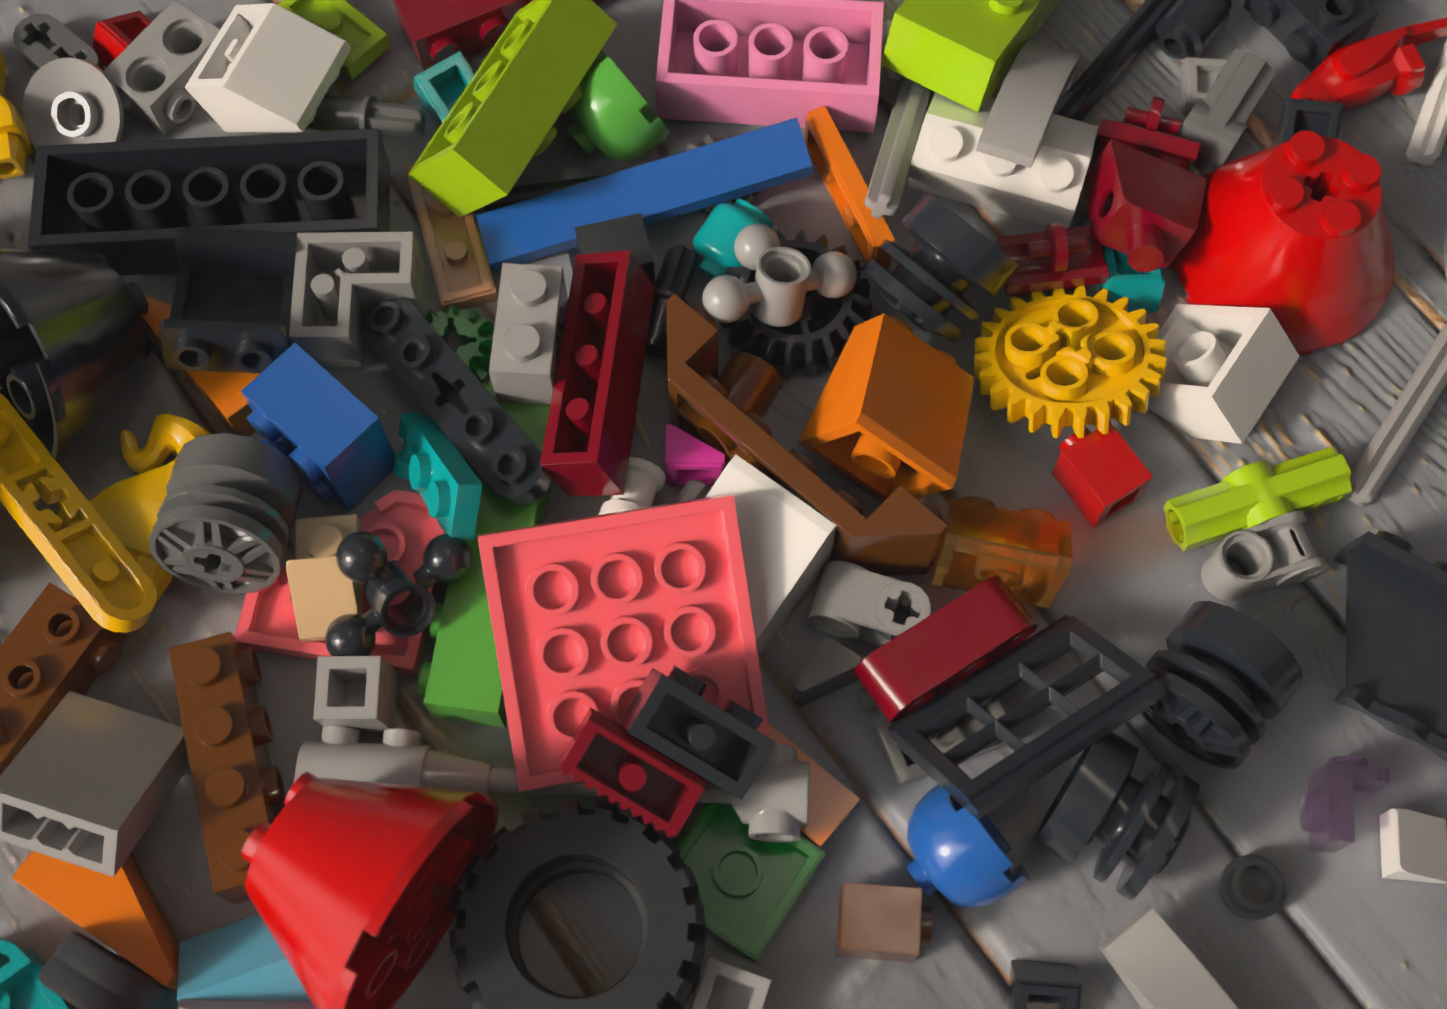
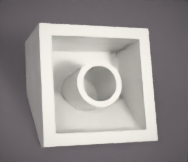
M1177 304L1158 333V339L1166 341L1164 356L1167 358L1164 381L1160 383L1158 398H1149L1148 409L1195 438L1243 444L1300 356L1270 308Z

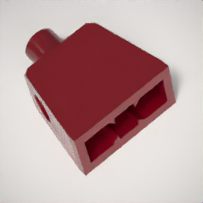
M1111 139L1086 174L1083 183L1094 238L1100 244L1127 254L1129 265L1136 271L1151 272L1157 268L1168 267L1197 229L1206 188V179Z

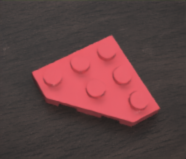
M393 490L375 502L376 508L359 518L361 521V531L372 533L383 541L387 549L388 561L405 562L416 571L424 564L423 554L427 544L433 538L445 534L437 520L430 516L427 505L419 493ZM286 565L282 567L280 575L271 586L255 593H246L235 633L237 640L246 649L253 648L257 651L318 660V656H331L327 650L325 640L301 642L299 639ZM437 581L428 589L434 597V600L436 598L439 581ZM362 582L363 614L371 608L364 593L365 582ZM410 591L397 594L390 601L389 605L403 602L408 597ZM429 626L419 634L410 637L395 636L382 627L376 632V644L369 656H381L398 673L418 676Z

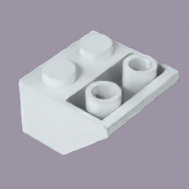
M275 3L235 5L184 88L225 132H304L305 128L315 118L316 109L330 85L338 78L340 68L352 48L345 40Z

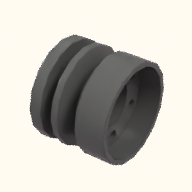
M219 433L201 435L185 443L176 457L166 486L167 496L159 507L158 519L148 539L151 555L165 571L174 577L206 591L243 594L255 593L271 586L280 575L284 562L283 554L289 544L288 530L295 522L303 494V476L291 459L275 447L251 437Z

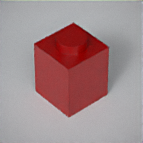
M1110 421L1107 434H1102L1098 429L1090 432L1086 427L1084 438H1078L1074 432L1059 446L1061 453L1052 471V475L1093 528L1139 500L1153 478Z

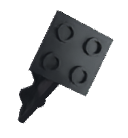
M1368 531L1341 548L1335 558L1336 561L1346 565L1347 569L1346 688L1339 691L1334 701L1370 716L1385 729L1429 748L1447 762V563L1436 561L1432 565L1411 554L1414 548L1403 538L1386 531H1378L1376 535Z

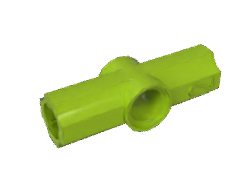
M1332 447L1273 466L1268 460L1254 462L1231 472L1218 484L1197 489L1167 500L1163 506L1166 527L1173 543L1180 546L1182 551L1185 552L1224 539L1235 531L1264 524L1286 513L1294 511L1306 512L1333 502H1339L1347 498L1353 491L1350 481L1351 471L1343 455L1336 453Z

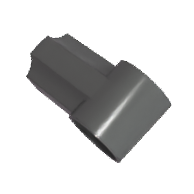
M1236 48L1216 77L1213 86L1204 100L1199 99L1176 137L1201 143L1197 156L1216 167L1223 166L1248 128V125L1245 123L1276 76L1277 70L1258 56Z

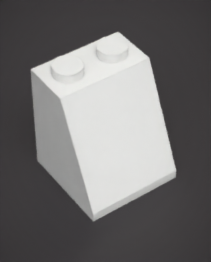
M735 455L705 498L726 494L734 495L759 656L822 576L825 564L831 559L836 524L738 455Z

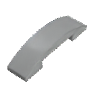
M1033 40L1027 41L1018 53L1000 88L979 138L976 151L1031 168L1045 141L1052 116L1065 90H1070L1084 59L1083 55Z

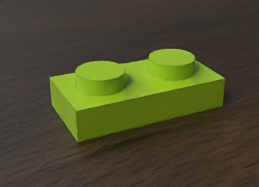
M282 0L278 4L286 10L338 36L349 44L352 49L341 66L340 71L351 80L356 78L391 47L387 34L345 0Z

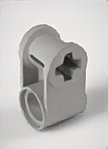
M1294 511L1271 519L1264 524L1235 531L1226 536L1203 563L1201 578L1203 585L1210 594L1217 599L1230 602L1239 601L1240 599L1275 588H1287L1303 583L1326 571L1329 568V564L1325 557H1318L1304 528L1308 521L1303 511ZM1227 558L1235 559L1241 563L1246 571V575L1238 574L1232 570L1227 563Z
M829 561L824 566L807 620L812 627L830 636L853 639L875 647H881L893 639L892 635L898 636L930 616L931 604L928 595L921 587L911 582H904L870 572L853 563ZM904 596L909 597V602L907 600H903ZM897 611H903L908 614L905 625L893 622Z

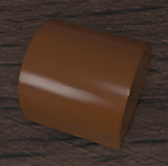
M740 351L732 353L717 379L726 390L728 400L743 413L752 411L762 419H764L782 386L781 376L774 367L755 355Z

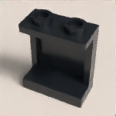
M178 227L175 240L179 266L170 317L169 319L161 320L159 328L165 369L260 374L292 346L289 331L297 233Z

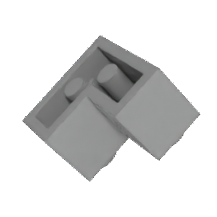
M414 232L297 233L289 338L292 344L296 343L322 367H362L363 323L365 316L374 304L383 300L404 297L422 313L424 263Z

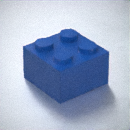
M296 343L290 346L241 390L253 411L247 417V420L264 437L261 442L275 447L291 459L295 466L304 474L303 482L325 504L334 498L350 512L393 471L395 452L379 417Z

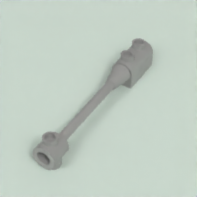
M344 726L323 727L321 741H305L302 744L298 753L294 782L301 774L310 772L318 778L482 792L489 797L492 793L608 798L607 794L598 796L596 787L586 790L584 780L519 792L516 770L514 768H494L489 763L435 751L432 746L421 745L422 734L420 732L399 728L384 730L383 743L376 744L359 743L360 731L354 728ZM775 744L742 800L705 779L707 785L697 801L731 804L741 822L749 824L748 837L751 839L781 843L800 840L801 826L807 827L810 762L797 761V748L789 745Z

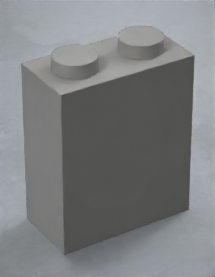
M69 691L0 776V840L115 877L184 775L187 748L183 727Z

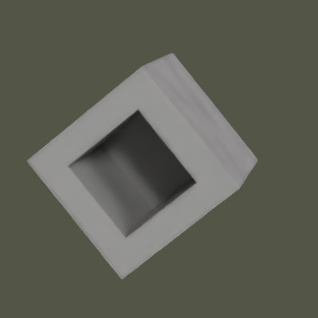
M318 656L313 720L324 727L344 726L357 729L360 733H384L386 729L395 728L398 671L381 656Z

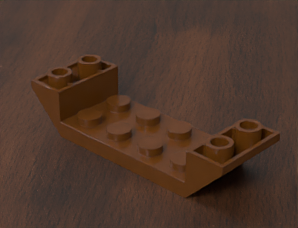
M673 294L666 301L667 369L671 425L725 454V467L735 455H738L836 524L830 561L853 563L870 572L884 576L926 575L934 567L948 526L942 521L943 516L939 509L926 497L920 494L912 496L900 485L866 519L863 516L862 507L853 496L840 488L833 491L817 477L818 472L815 466L804 454L795 449H791L788 452L772 438L771 429L761 417L752 411L743 413L728 400L726 390L717 381V324L702 307L696 304L690 307L676 294Z

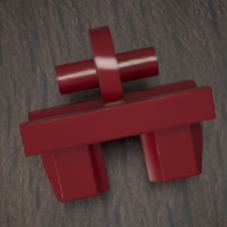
M1153 96L1148 111L1127 106L1123 123L1102 118L1094 148H1098L1096 153L1097 160L1110 140L1114 139L1188 171L1197 158L1201 143L1175 137L1178 134L1181 120L1161 115L1165 99Z
M1062 222L1047 223L1043 232L997 237L995 245L1019 266L1018 270L1004 286L1005 295L1010 297L1030 296L1035 291L1061 288L1066 292L1075 291L1078 286H1085L1086 289L1087 285L1104 284L1109 278V270L1102 255L1101 244L1094 238L1092 226L1065 229Z

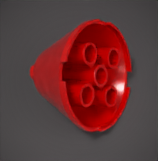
M1307 130L1294 134L1289 141L1225 163L1223 166L1217 167L1203 176L1206 179V188L1197 229L1171 262L1172 271H1177L1179 279L1188 294L1185 299L1187 303L1191 305L1270 308L1299 356L1310 355L1313 350L1329 347L1337 343L1343 345L1355 338L1372 323L1389 297L1395 275L1394 245L1379 180L1382 170L1378 161L1371 155L1362 154L1355 147L1344 141L1328 136H1320L1316 132Z
M305 772L296 779L286 796L285 807L272 824L262 822L253 830L244 844L241 857L251 863L245 880L246 893L316 1009H391L428 962L455 919L456 914L451 910L454 901L452 897L465 874L466 868L475 854L483 858L488 853L491 845L489 838L494 835L498 820L499 809L496 800L482 792L318 778L310 772Z

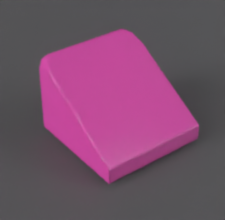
M666 424V484H669V486H685L688 481L699 479L708 486H713L725 469V454L671 424Z

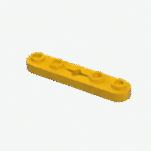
M0 393L1 503L90 616L100 626L113 632L128 633L138 630L147 623L157 601V590L152 580L10 402ZM39 498H42L49 505L59 502L61 504L59 514L55 515L50 509L38 511L36 507Z

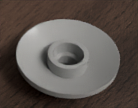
M60 58L42 66L29 81L23 99V120L28 137L36 150L37 146L119 142L123 129V107L115 85L99 67L82 59ZM82 107H84L85 109L84 122L82 121L80 116Z

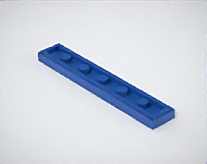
M796 117L476 215L488 263L493 272L502 270V263L522 264L577 247L575 227L638 213L642 214L644 226L808 177L814 175Z

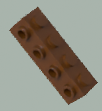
M50 582L0 647V776L69 691L85 695L97 677L108 672L115 665L122 652V643L128 636L126 633L113 632L100 626L77 598Z
M226 632L168 648L213 893L232 904L251 900L245 889V880L251 863L241 857L244 844L262 822L273 823L281 812L280 803L285 802L286 793L278 767L271 764L268 743L274 741V734L267 709L259 704L256 685L262 683V675L256 653L253 648L246 649L231 632Z

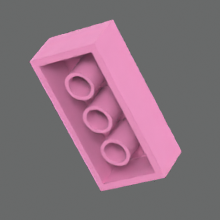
M664 0L656 72L658 117L670 120L770 126L797 117L800 128H805L807 112L825 105L837 130L874 133L880 87L884 2L856 0Z

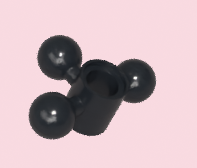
M361 531L345 537L337 548V566L348 579L355 582H365L364 593L371 608L362 616L344 614L331 622L325 635V644L331 656H369L376 644V632L382 627L389 633L399 637L414 636L425 630L432 622L436 611L434 597L428 589L437 581L454 583L463 579L469 573L473 564V552L468 542L461 538L450 537L448 534L436 536L427 544L424 550V564L415 571L405 562L388 561L385 544L372 533ZM410 591L408 597L403 602L389 605L390 601L397 594Z

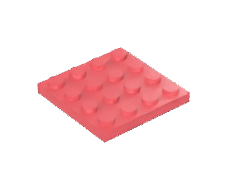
M734 495L713 496L477 535L519 792L574 782L573 774L563 776L560 757L589 709L593 708L619 724L652 668L668 677L675 665L708 685L702 695V698L723 710L729 699L761 717L763 720L757 731L770 738Z

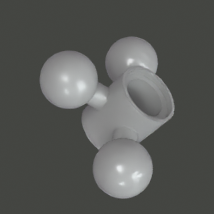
M751 224L738 233L734 242V252L737 260L744 267L756 270L754 282L744 284L734 276H718L706 285L703 291L702 302L709 316L721 323H731L739 320L751 304L752 313L761 322L776 327L788 326L800 319L807 291L816 290L820 295L827 298L845 296L856 283L857 270L854 262L847 255L836 251L820 255L811 267L809 260L801 252L788 247H780L779 238L770 227L763 224Z

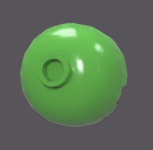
M601 49L579 84L582 96L569 110L575 123L567 130L588 155L597 148L611 160L627 162L642 158L656 149L672 134L662 120L652 113L646 100L617 65Z

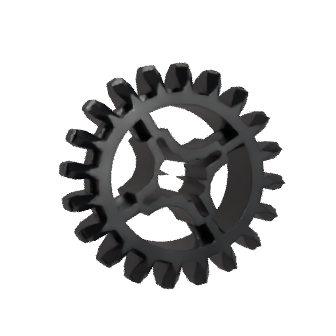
M802 228L796 234L795 240H786L779 229L776 233L780 241V247H788L801 252L807 257L811 267L814 261L826 252L836 251L847 255L844 244L832 250L827 249L828 239L825 233L815 243L806 241L807 236ZM859 260L853 261L857 270V279L854 287L848 294L840 298H827L820 295L816 290L807 291L801 318L791 325L776 327L761 322L752 313L751 304L739 320L731 323L720 322L723 329H729L727 331V342L730 344V347L742 346L741 352L761 357L772 367L775 365L783 366V376L787 381L793 376L794 368L803 367L804 373L810 379L816 375L817 363L819 362L830 371H833L839 358L838 355H841L854 327L871 317L872 303L867 299L870 294V284L868 279L861 278L862 267ZM727 267L723 275L737 277L744 284L754 282L756 270H750L746 267ZM839 311L838 315L827 326L811 333V325L814 322L827 318L830 312ZM773 329H777V330L783 331L784 333L775 331V330H773Z

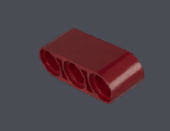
M996 575L981 582L876 649L857 665L853 673L887 721L892 725L1025 641L1036 630L1038 625L1002 577Z

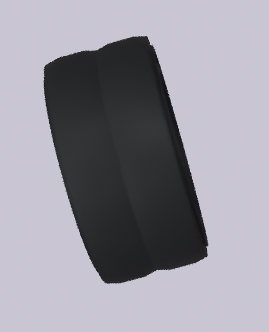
M72 930L65 935L58 945L55 954L48 959L38 976V979L44 986L79 1009H161L171 992L166 986L146 972L90 938Z

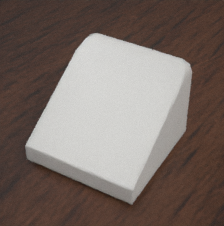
M1392 808L1379 815L1382 878L1447 884L1446 819L1402 808Z

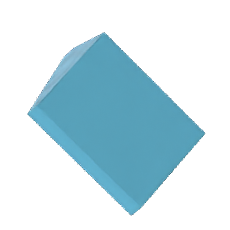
M260 914L179 942L178 1002L179 999L312 1002Z

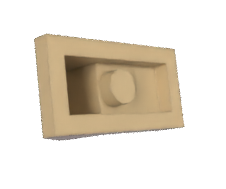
M357 514L295 519L296 560L286 562V572L301 642L324 641L327 628L339 616L344 614L363 615L362 582H355L345 577L339 570L336 562V552L341 541L352 533L361 532V521Z

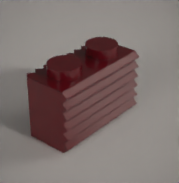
M593 708L589 709L560 757L563 776L573 774L574 782L584 780L586 790L596 787L598 796L607 794L609 803L618 801L621 810L630 808L632 817L641 815L644 824L652 822L656 831L664 829L667 838L677 836L707 785L705 778L629 734L621 725Z

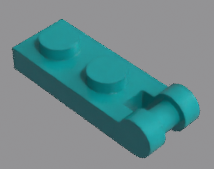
M415 412L402 414L400 416L398 435L403 439L402 450L395 454L394 474L402 479L410 480L412 489L417 490L427 505L430 516L437 520L445 534L463 540H474L482 483L431 416Z

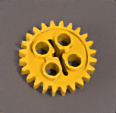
M1078 286L1073 295H1066L1063 288L1053 289V296L1045 297L1041 291H1035L1031 294L1030 302L1027 303L1021 298L1013 296L1011 297L1010 311L996 307L993 310V322H982L981 337L975 338L974 378L979 379L980 395H990V408L993 411L1007 407V422L1010 424L1024 416L1029 418V432L1031 433L1037 431L1044 423L1051 425L1053 438H1058L1064 427H1073L1077 437L1084 438L1086 426L1092 424L1102 434H1107L1109 431V419L1113 418L1127 426L1130 424L1131 410L1146 413L1148 411L1149 398H1158L1160 383L1164 381L1167 358L1164 356L1166 341L1158 339L1159 325L1157 323L1145 324L1146 310L1144 308L1128 313L1129 298L1123 297L1114 303L1107 302V289L1100 290L1094 297L1086 296L1085 286Z

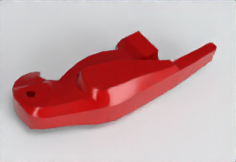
M1447 18L1403 26L1340 47L1295 87L1290 98L1344 104L1343 110H1351L1370 104L1387 92L1396 96L1411 93L1414 89L1421 86L1426 68L1415 46L1447 36Z

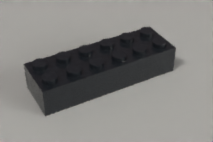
M379 129L37 146L28 247L33 251L84 255L99 252L119 275L178 272L179 266L175 247L178 227L287 233L390 232V163Z

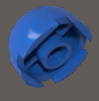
M939 784L932 788L915 805L907 825V842L915 859L906 866L913 879L927 896L931 897L937 891H940L955 905L974 908L992 905L1011 895L1030 880L1022 863L1011 871L1010 867L1013 864L1006 856V853L1012 850V848L987 814L980 819L976 815L972 816Z

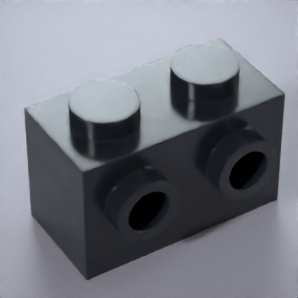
M1245 0L1243 7L1250 12L1254 21L1260 26L1265 27L1287 49L1290 56L1297 62L1302 63L1311 73L1340 47L1365 39L1379 14V11L1367 0Z
M675 665L668 677L652 668L619 724L629 734L742 800L776 743L757 731L763 719L729 699L723 710L702 698V695L708 685Z

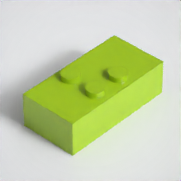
M533 0L518 10L407 176L459 218L507 196L533 155L535 157L539 156L555 138L557 130L552 125L560 113H567L582 96L579 84L616 28L617 23L592 0Z
M905 0L894 13L881 66L978 113L1008 73L1022 47L1027 41L1033 39L1061 0Z

